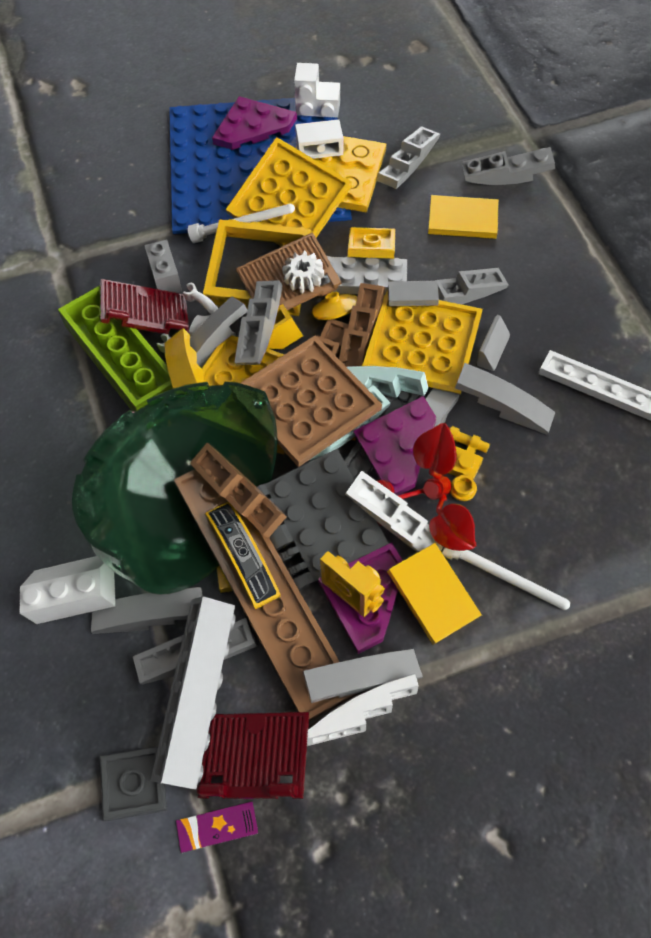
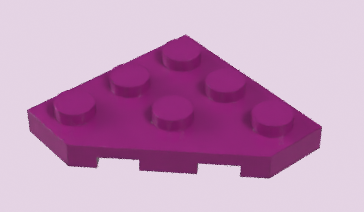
M239 96L213 135V144L234 150L240 148V144L252 141V143H257L269 139L271 134L278 132L280 135L289 133L297 120V112Z
M424 396L354 430V435L380 480L388 481L393 485L395 495H401L415 488L421 467L415 461L413 446L416 439L422 433L435 427L436 415Z
M392 543L349 563L351 569L359 561L365 567L367 565L371 566L379 574L381 579L380 585L385 588L381 595L384 601L374 613L370 611L363 617L322 582L321 577L318 578L321 589L357 654L384 641L399 591L387 571L403 561Z

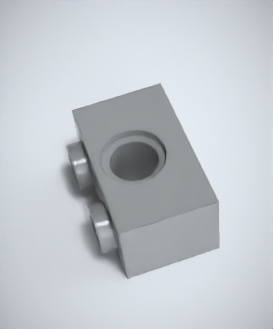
M167 239L144 245L157 289L181 293L182 288Z

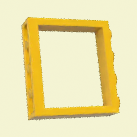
M219 219L203 295L210 298L217 307L223 305L233 296L244 303L248 310L249 299L252 298L247 290L216 287L226 237L289 244L312 233L311 229L284 227L279 224L266 225L258 222H239L234 219ZM301 304L288 310L291 316H299Z

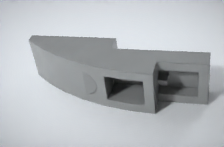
M551 147L511 157H507L506 151L463 161L462 166L465 181L484 185H506L533 181V174L555 169V162Z

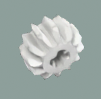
M305 250L302 255L294 252V259H286V265L282 269L284 282L286 285H290L292 291L299 288L303 294L305 289L313 292L314 286L320 287L321 279L324 277L323 263L321 259L316 258L314 253L307 256Z

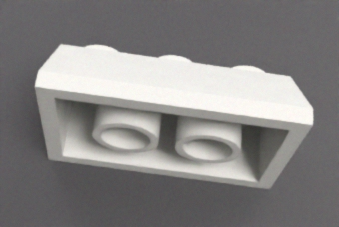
M107 553L35 570L20 586V614L32 622L40 624L115 607L114 554Z

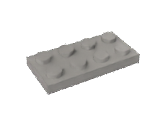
M327 256L342 282L337 290L333 291L339 292V294H358L360 283L384 286L386 294L388 281H407V259ZM327 275L321 279L320 286L330 282Z

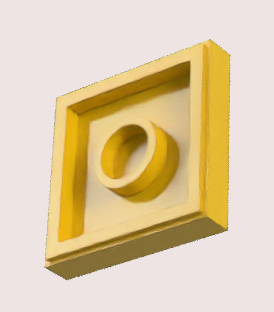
M350 228L347 257L394 259L395 229Z

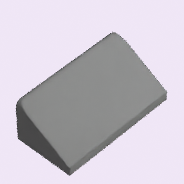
M500 315L494 317L479 350L477 366L491 371L496 369L510 338V333Z

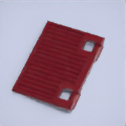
M100 280L101 323L109 324L110 318L121 320L123 327L169 334L170 329L181 330L184 328L189 333L187 303L183 294L111 280Z
M309 712L215 714L210 722L208 731L210 743L203 755V776L197 787V798L209 799V796H219L223 799H279V797L303 799ZM212 776H223V782L211 783ZM280 776H293L292 783H280Z

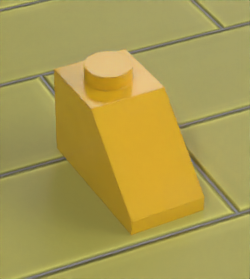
M283 304L279 305L268 349H284L303 337L294 319Z

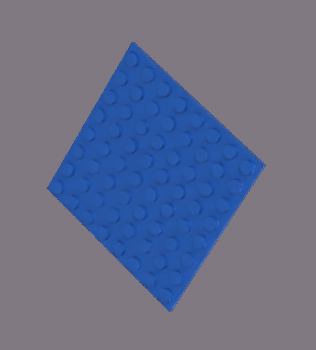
M295 98L258 101L296 112ZM235 102L169 107L173 234L188 233V226L196 223L207 226L218 223L219 219H234V217L227 214L226 208L276 137L296 148L295 124L338 120L337 117L297 115V120L289 133L282 135L279 132L271 134L269 139L257 143H252V141L240 144V148L231 150L214 145L212 137ZM337 207L328 222L352 220L351 210Z

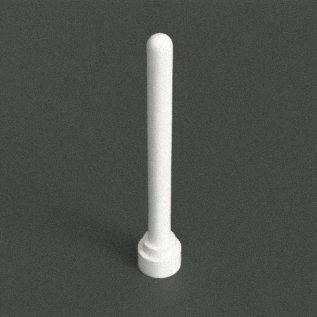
M287 204L237 217L234 220L248 223L260 222L293 213L295 207L293 204ZM198 223L189 225L188 234L192 243L202 242L204 238H207V235L216 233L218 223L207 226L199 225Z
M444 548L442 552L444 557L450 560L453 558L458 560L460 558L562 610H567L570 607V602L566 598L469 550L456 551Z

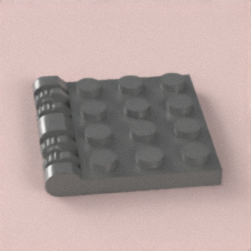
M338 448L266 484L257 486L266 497L270 496L269 500L287 516L283 521L284 524L279 525L269 538L276 551L292 543L295 544L296 547L288 549L279 554V556L285 562L300 554L303 562L287 569L291 577L306 569L309 571L293 579L299 591L314 584L321 577L320 558L327 551L335 557L337 555L341 556L349 564L389 544L377 521L345 495L355 480Z

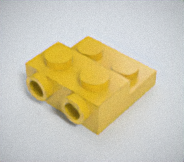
M329 551L320 558L322 582L359 614L365 617L370 611L374 613L382 605L384 599L381 595L385 588L380 585L381 579L375 569L369 565L365 567L359 561L350 569L349 564L344 558L339 555L335 557Z

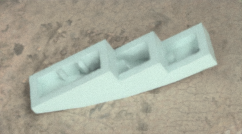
M382 366L347 367L367 389L374 385L386 396L397 398L401 391L425 396L428 390L425 372Z

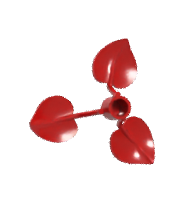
M441 423L422 433L416 439L413 446V455L416 463L421 468L429 469V474L433 478L425 482L424 488L397 496L401 499H406L425 493L430 499H439L436 508L438 516L432 518L429 523L432 537L438 544L447 549L456 551L471 550L477 545L475 541L474 520L468 509L460 504L452 503L446 505L442 510L444 501L447 500L446 495L452 489L451 481L444 475L454 468L457 455L453 435L448 425ZM376 480L394 493V487L390 482Z

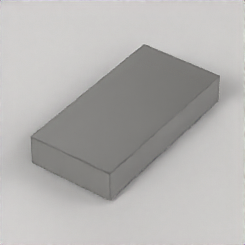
M388 281L389 306L438 305V282Z

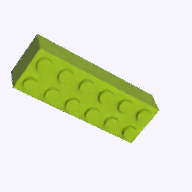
M100 286L58 309L67 330L131 411L136 412L140 419L147 420L178 401L172 387L167 365L139 331L135 328L123 327L121 320L110 318L109 324L100 322Z

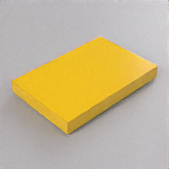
M431 195L428 234L496 239L499 199Z
M436 543L387 571L432 645L482 615Z

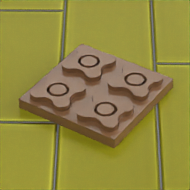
M316 335L233 388L234 396L298 467L382 409V403Z

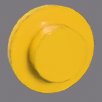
M460 475L452 480L450 493L455 499L468 501L475 496L477 486L471 477Z

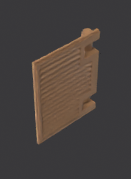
M313 232L236 268L252 299H254L257 281L279 280L283 285L279 305L283 304L287 310L316 296L323 297L337 290L338 286L342 284ZM305 250L307 256L314 253L317 259H321L324 276L327 275L330 282L320 287L314 286L313 292L305 289L302 294L299 288L292 291L290 285H286L282 269L286 265L287 258L294 259V252L302 255Z

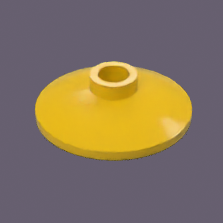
M331 292L325 296V299L314 306L312 314L319 320H331L351 313L353 305L356 306L357 296Z

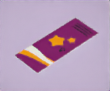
M253 802L176 820L181 853L258 834Z

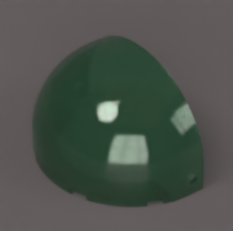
M224 381L223 385L209 386L208 382H201L177 387L146 400L148 404L134 413L129 410L102 433L84 457L85 466L81 474L76 475L72 493V510L76 523L86 542L104 564L126 581L154 594H171L187 589L207 577L219 566L175 485L174 479L195 470L190 462L206 443H209L256 487L270 482L276 461L278 439L275 416L267 394L263 390L237 382Z

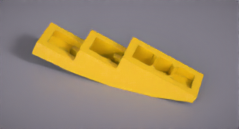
M182 328L165 342V358L175 395L180 407L185 410L204 395V371L197 364V352L190 346V334Z

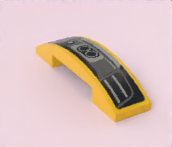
M227 502L206 512L205 515L217 538L219 537L254 608L257 609L281 597L256 543L237 510Z

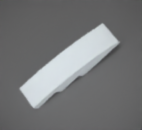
M363 471L360 472L345 495L416 552H420L436 543L440 551L443 549V546L438 544L432 537L429 524H427L428 520L406 506L408 503Z
M410 675L378 686L356 696L330 712L308 730L307 746L365 732V719L391 713L392 700L417 694L419 685L416 675Z

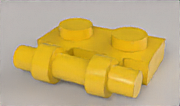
M449 427L454 442L457 441L468 446L467 450L456 446V463L449 474L456 477L467 475L474 480L483 461V457L476 455L475 452L479 450L487 453L490 444L482 441L481 437L477 435L472 437L460 432V429L457 427Z

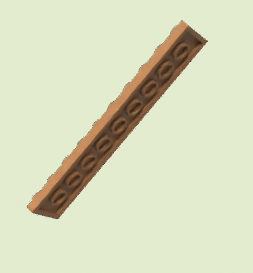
M196 470L174 479L175 485L297 711L309 712V721L357 695L353 694L342 698L336 696L314 703L310 702L303 671L338 663L339 660L270 538L262 535L246 517L238 512L256 543L281 594V597L255 609L219 537L217 538L205 515L206 512L227 503L228 500L219 495Z

